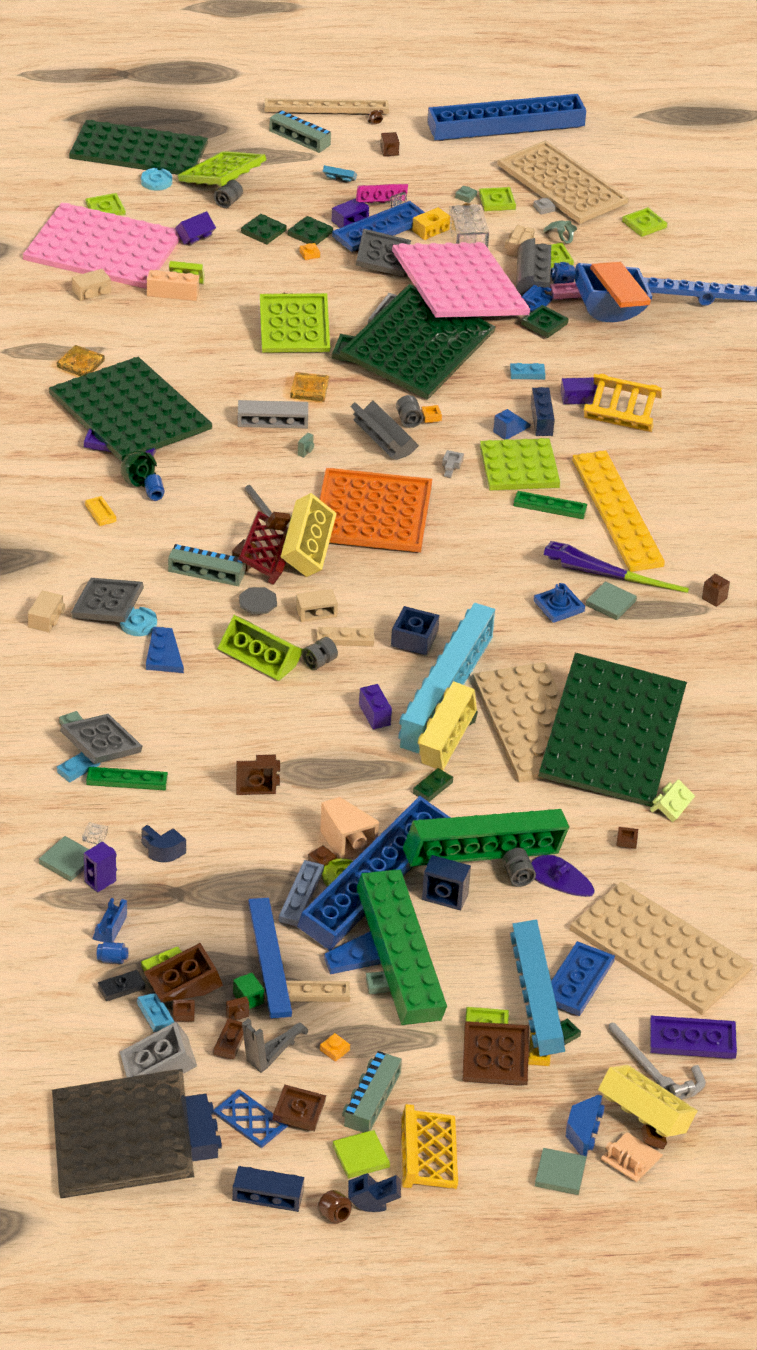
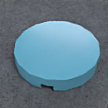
M151 168L142 173L141 184L149 190H164L172 185V174L165 169L157 170V168Z
M133 607L126 622H120V627L126 634L145 636L152 633L153 626L157 627V616L151 609L145 607L134 609Z

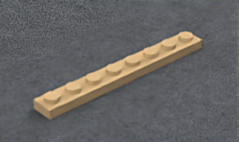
M265 98V112L275 113L282 110L287 113L369 114L373 110H383V114H389L388 100Z

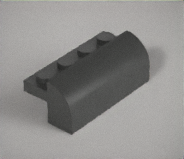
M535 238L527 239L518 248L516 289L523 296L533 285L550 288L551 245L544 243L535 244Z
M373 400L364 409L356 402L350 406L355 411L353 413L355 416L353 420L392 459L398 460L407 457L419 446Z

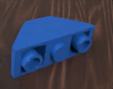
M596 1095L571 1107L565 1136L580 1155L587 1156L589 1150L593 1151L596 1138L593 1137V1134H598L600 1121L597 1120L598 1117H603L605 1105L601 1104L602 1095Z

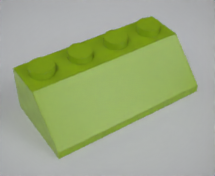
M233 615L217 648L278 681L296 667L303 650L236 615Z

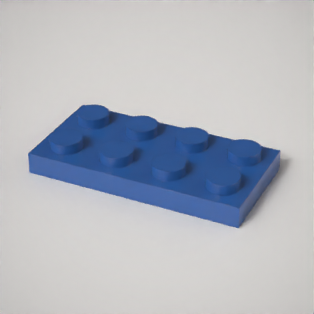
M577 941L551 981L557 1008L580 1016L614 963L615 955Z

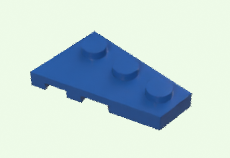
M153 626L146 660V670L184 673L183 663L172 628Z
M371 931L324 955V960L330 974L381 964Z

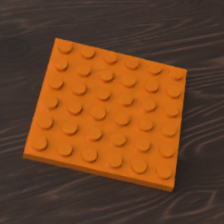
M326 468L320 500L337 513L329 543L421 552L433 479Z

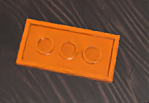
M621 261L591 265L590 269L620 307L650 305L651 299Z

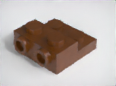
M276 754L256 755V760L236 761V795L276 794V786H280V774H277V772H280V760H276Z

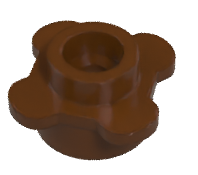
M383 110L371 111L367 119L368 122H372V124L382 122Z

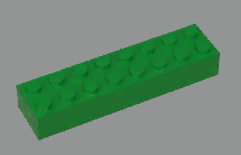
M562 809L414 820L403 850L410 866L427 865L432 855L456 862L502 859L508 851L515 848L526 850L528 856L559 854L570 826Z
M401 869L361 873L357 891L401 1025L442 1021L447 1004Z

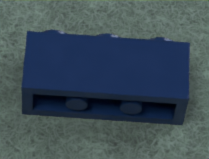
M549 387L532 388L531 410L535 435L553 436L555 418Z
M207 1093L180 1097V1111L191 1161L218 1158V1149H222L220 1135L216 1136V1132H218L216 1118L212 1119L214 1108L213 1103L208 1102Z
M238 1166L233 1183L232 1201L299 1212L304 1193L305 1177Z

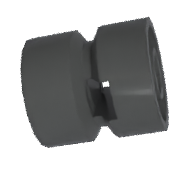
M229 180L226 185L221 186L215 191L214 200L221 208H229L242 196L243 188L236 180Z
M405 395L397 401L396 409L405 427L414 428L421 424L423 414L414 396Z
M323 637L302 650V658L305 664L312 670H317L324 666L325 663H329L338 657L337 647L329 637Z
M515 848L503 856L502 862L514 886H526L535 879L536 872L526 850Z

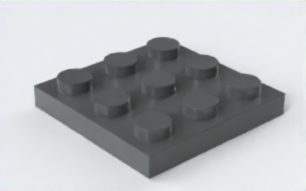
M363 229L356 266L404 277L405 270L392 252V247L401 243L410 245L411 240Z
M91 577L71 611L72 618L126 622L144 589L143 582Z
M109 714L62 724L60 732L94 764L141 753L143 747Z

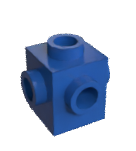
M566 262L554 263V267L550 271V278L554 284L574 283L575 267Z

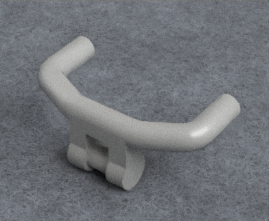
M699 1065L691 1068L697 1081L696 1084L689 1080L682 1085H671L670 1093L683 1100L693 1097L703 1090L706 1082Z

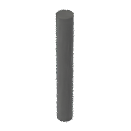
M247 485L245 487L247 493L261 511L270 517L272 514L271 510L253 487Z

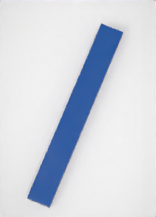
M269 897L249 899L248 905L270 1018L292 1017V1009Z

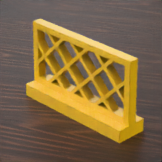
M405 1104L401 1116L402 1187L412 1188L413 1184L457 1189L458 1168L455 1116L414 1110V1105ZM417 1119H424L429 1124L423 1127L417 1122ZM448 1122L450 1127L445 1130L438 1123ZM433 1127L440 1134L434 1137L427 1130ZM423 1134L429 1141L423 1144L418 1139L420 1135ZM445 1137L450 1142V1145L445 1147L438 1140ZM434 1144L441 1151L434 1154L428 1147ZM422 1151L430 1157L425 1162L418 1156ZM444 1154L451 1160L447 1165L439 1158ZM435 1162L441 1169L435 1172L429 1164ZM424 1169L431 1176L420 1177L419 1171ZM446 1172L452 1177V1180H444L440 1175Z

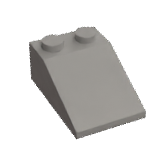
M177 1022L120 1051L130 1085L178 1077L197 1067L189 1038Z

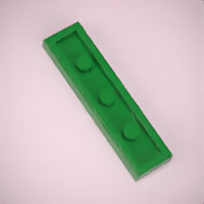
M517 491L513 504L514 507L583 520L588 505L587 503Z
M89 767L86 785L166 791L168 772Z

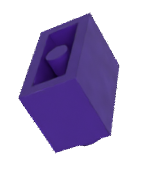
M356 198L332 208L331 221L342 228L369 217V206L364 202H357Z
M206 211L180 222L175 229L184 245L189 243L193 245L200 238L207 239L211 237L216 226Z
M593 377L562 378L560 392L563 405L592 404L597 385H594Z
M374 684L361 687L359 706L372 729L391 726L392 707L379 685Z
M103 841L84 852V882L97 893L117 881L116 851Z

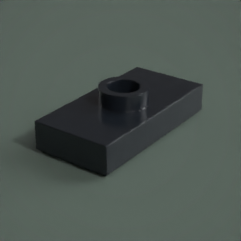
M134 970L98 982V988L107 1002L144 990L145 982L138 970Z

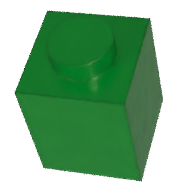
M253 973L233 980V995L236 999L247 996L249 1009L264 1004V988Z

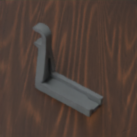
M248 1018L242 1023L246 1059L262 1073L290 1044L294 1045V1039L298 1034L302 1032L304 1035H307L308 1028L302 1023H297L284 1034L264 1044L263 1030L258 1029L255 1032L251 1020Z

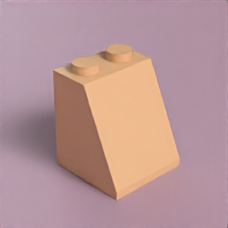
M341 797L321 803L320 832L338 859L352 860L357 858L378 837L379 822Z

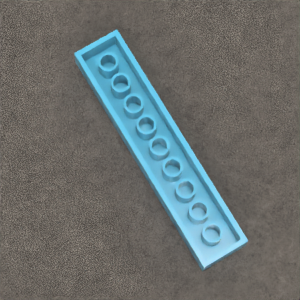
M474 603L471 609H467L464 620H460L458 629L452 633L451 641L446 643L443 654H439L436 665L430 669L428 678H424L421 689L416 691L413 702H409L406 713H403L400 717L399 724L401 725V730L398 736L401 739L400 748L419 753L418 738L421 733L424 734L428 720L433 718L437 704L441 703L444 699L446 688H450L453 681L462 685L465 684L492 640L495 619L494 608Z

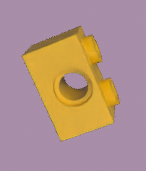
M437 207L413 217L412 231L423 240L429 239L450 230L451 216Z

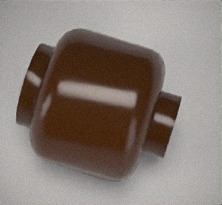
M330 1190L320 1198L318 1210L330 1222L338 1224L348 1219L352 1210V1204L338 1190Z

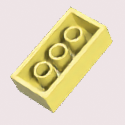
M312 493L296 500L281 554L282 559L306 577L321 571L323 568L337 514Z
M454 681L450 688H446L444 699L441 703L437 704L433 718L428 720L424 734L421 733L418 738L422 764L444 770L477 711L475 690Z
M629 1065L609 1067L598 1089L604 1094V1098L611 1102H617L621 1105L623 1111L635 1114L639 1117L638 1120L641 1123L656 1128V1132L664 1137L686 1133L698 1111Z

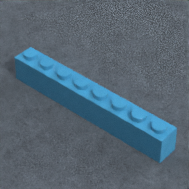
M536 919L512 923L514 932H510L512 945L516 944L513 947L515 959H519V961H516L518 974L522 973L519 976L521 988H525V990H522L524 1003L529 1004L525 1005L527 1018H532V1020H529L530 1032H535V1035H532L533 1046L538 1048L540 1056L565 1052L563 1032L538 921Z

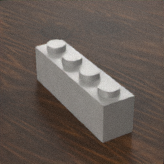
M238 400V427L308 429V402Z

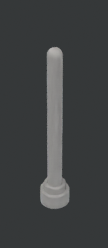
M610 1023V1031L654 1078L657 1084L670 1092L671 1085L676 1083L670 1077L663 1076L616 1023Z

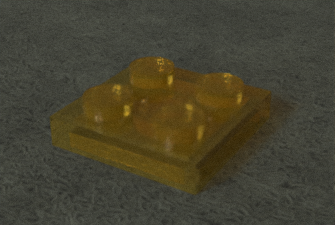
M74 345L57 361V368L83 376L94 372L105 361V355Z
M295 372L290 398L325 402L329 376Z

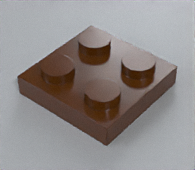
M284 1084L272 1120L315 1132L327 1095Z

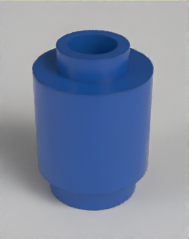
M156 474L147 476L144 480L147 496L153 501L162 499L165 493L162 478Z
M104 942L103 944H98V961H102V963L123 964L124 960H128L129 949L125 947V943Z

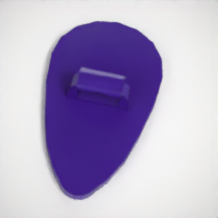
M542 855L535 858L531 863L536 872L534 880L544 886L581 897H591L595 893V889L589 879L572 864L558 856Z

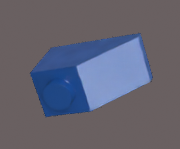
M506 409L495 415L493 432L505 440L530 428L531 424L509 409Z

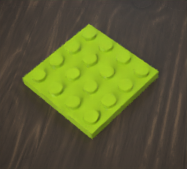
M222 151L178 175V179L186 183L195 182L197 184L207 183V185L218 184V186H223L229 180L237 179L240 174L248 173L250 169L261 166V163L267 159L265 154Z
M327 293L260 294L262 353L330 352Z
M550 438L480 441V450L489 491L560 488V479Z

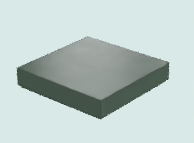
M605 581L586 600L585 605L618 620L636 602L637 596Z
M64 836L39 858V864L72 881L84 870V852L89 849Z
M543 1148L535 1187L579 1195L587 1156Z

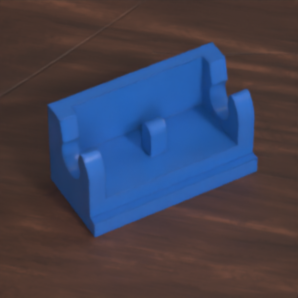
M533 285L521 297L529 306L530 313L541 305L547 306L553 300L552 296L544 292V290L551 292V288Z
M110 899L108 909L100 924H97L95 927L93 940L100 942L115 941L127 918V900L121 899L118 907L114 905V899Z

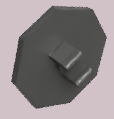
M251 587L239 595L240 608L250 614H267L277 607L276 593L266 587Z

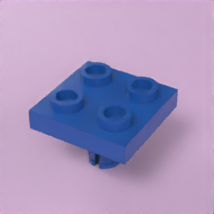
M559 583V587L556 584L554 589L534 595L536 605L553 623L585 612V605L564 583Z

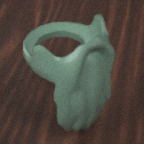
M559 220L550 223L544 228L543 232L557 229L561 241L569 244L573 241L574 231L577 230V227L571 224V221ZM565 228L569 234L568 241H566L562 235V233L565 232Z

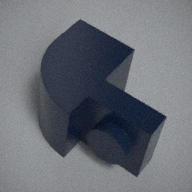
M149 825L141 828V842L145 848H148V858L157 862H171L186 854V838L174 828L162 835L158 834Z
M366 1173L348 1181V1198L361 1210L367 1212L387 1210L386 1203L401 1198V1179L395 1175L376 1182Z

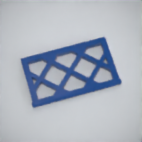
M240 1089L214 1109V1115L260 1148L264 1147L288 1127V1124L277 1122L280 1126L269 1128V1120H272L273 1113ZM241 1096L248 1103H235V1100ZM248 1108L249 1116H236L235 1109ZM252 1108L259 1109L265 1115L252 1116ZM232 1109V1116H226L221 1111ZM236 1121H249V1128L241 1127ZM252 1121H265L266 1128H253ZM266 1133V1137L263 1140H259L253 1134Z

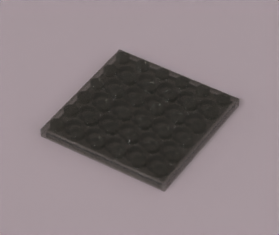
M183 1069L52 1089L60 1199L195 1177Z

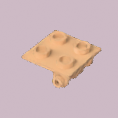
M626 1132L617 1142H609L607 1144L606 1150L608 1151L601 1157V1160L637 1182L663 1154Z

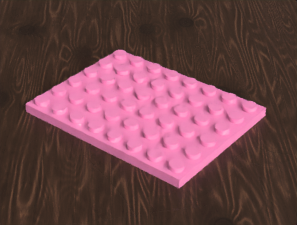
M61 203L23 253V260L81 274L103 269L111 281L147 289L149 270H160L180 241V237L175 228L92 210L82 206H75L69 203Z
M401 243L392 247V252L435 317L529 315L530 313L529 306L521 298L522 296L484 243H415L412 245Z

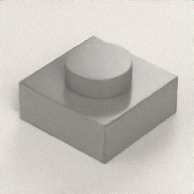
M548 198L534 201L533 206L541 215L555 211V205Z

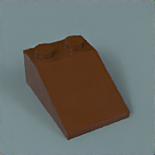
M201 943L144 971L145 976L161 1002L204 996L223 986L217 969Z

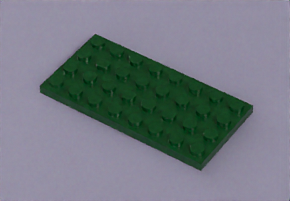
M86 120L69 153V159L142 170L157 168V170L165 169L171 174L179 175L199 164L208 144V138L184 133L178 134L170 131L131 127L124 124L118 125L109 122Z

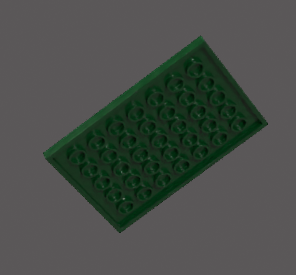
M409 284L340 351V356L428 400L495 332L496 326L476 316L435 317L417 288Z
M139 356L49 387V394L88 430L90 428L92 434L100 442L105 443L107 448L121 462L131 452H146L153 448L158 449L212 429V422Z
M575 652L538 777L652 807L654 805L652 801L657 795L687 682Z

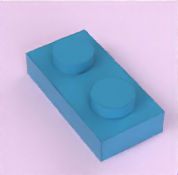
M325 165L323 167V173L327 178L336 179V177H339L346 182L356 181L357 174L355 171Z
M510 363L511 379L545 380V366L539 363Z
M81 752L57 766V773L70 783L87 773L89 767H97L100 763H92Z
M156 993L138 997L137 1004L153 1032H157L174 1023L164 1003L159 1000Z

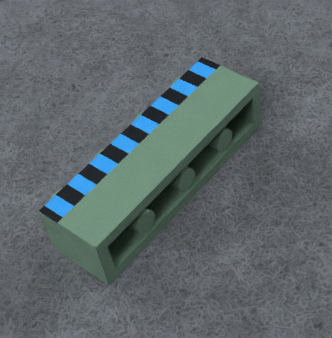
M282 110L270 117L269 131L318 153L331 145V131Z
M175 544L168 557V572L239 587L246 573V564L239 561V557Z
M378 1051L374 1059L371 1058L369 1060L366 1074L363 1073L361 1075L358 1089L355 1088L353 1090L350 1104H346L343 1109L342 1116L345 1117V1127L362 1133L371 1131L401 1074V1058Z

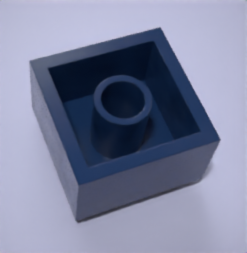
M404 606L392 628L391 646L427 655L439 631L440 615Z
M432 855L424 871L422 900L461 911L469 894L471 865Z

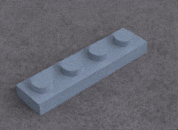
M304 860L279 914V922L298 926L301 914L307 908L323 873V864Z

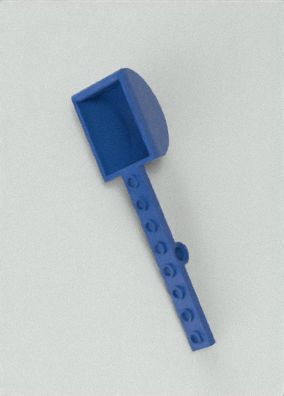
M578 263L576 265L575 283L588 313L593 318L603 322H621L637 316L649 306L620 307L590 269L592 264ZM626 267L651 300L653 297L651 293L696 296L699 303L704 306L713 303L715 298L757 301V287L672 280L669 278L643 277L639 268Z

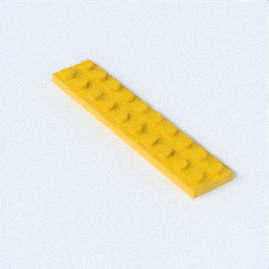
M607 451L573 455L572 461L628 570L634 572L664 567L665 560Z

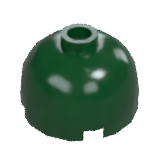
M134 451L123 459L121 474L130 485L145 487V478L156 474L155 466L157 467V462L150 453Z

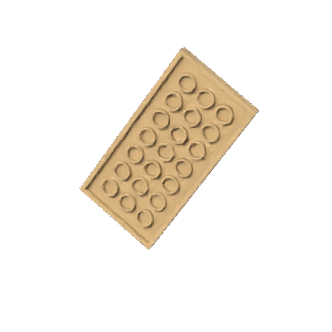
M547 140L498 159V166L541 197L550 199L555 207L579 224L628 204L629 198Z
M546 662L473 673L472 679L518 782L543 779L538 777L562 697Z
M622 881L570 925V931L598 949L615 955V960L701 1015L745 977L753 967L751 962Z

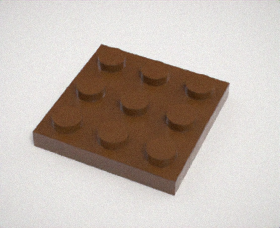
M465 1021L462 1081L527 1085L529 1025Z

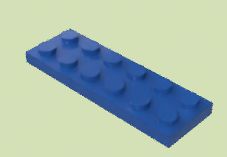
M411 201L336 229L332 231V237L351 252L357 251L360 246L363 229L394 236L413 227V217L425 212Z

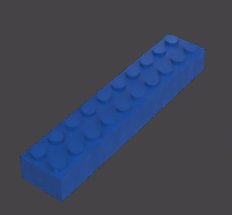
M579 94L428 107L427 124L435 140L472 138L475 136L503 135L506 133L533 132L538 130L547 131L549 129L569 127L578 128L585 126L587 110Z
M419 796L302 912L297 927L331 951L365 916L357 891L361 873L401 869L404 877L413 867L410 866L403 850L412 822L414 820L451 817Z

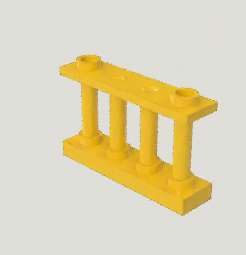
M594 374V385H597L593 403L590 405L585 404L584 418L652 432L653 418H650L654 399L662 398V388L653 384L646 385L608 377L606 374ZM604 387L614 389L609 408L599 407ZM621 390L631 392L625 412L616 410ZM638 394L648 396L643 415L641 416L633 414Z

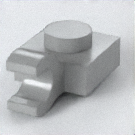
M446 451L442 461V466H445L446 469L444 477L451 478L454 468H460L464 459V453Z

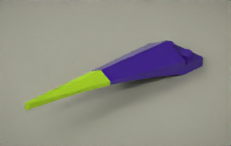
M550 541L544 550V555L548 556L549 559L559 560L560 558L563 568L685 593L689 591L687 587L648 578L611 565L569 544Z

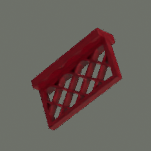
M257 511L238 560L268 576L267 582L274 585L286 564V561L281 558L288 527L286 526L282 531L283 534H277L276 530L269 529L272 535H267L265 532L267 526L261 525L259 519L266 523L269 516ZM255 531H259L262 536L257 537ZM275 539L278 545L273 546L271 540ZM260 541H265L267 547H263ZM250 542H255L258 548H253ZM266 551H271L274 557H269ZM260 552L263 558H258L256 553ZM250 553L253 559H249L244 555ZM266 562L270 569L264 567L262 563Z

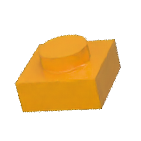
M315 243L299 247V252L304 260L320 258V251Z
M438 405L421 407L425 423L442 421V414Z
M334 1033L320 1044V1051L336 1062L350 1051V1044Z

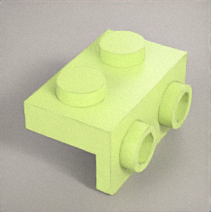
M678 779L673 784L669 782L662 789L664 793H660L652 801L654 805L650 810L654 812L659 808L674 822L695 795Z

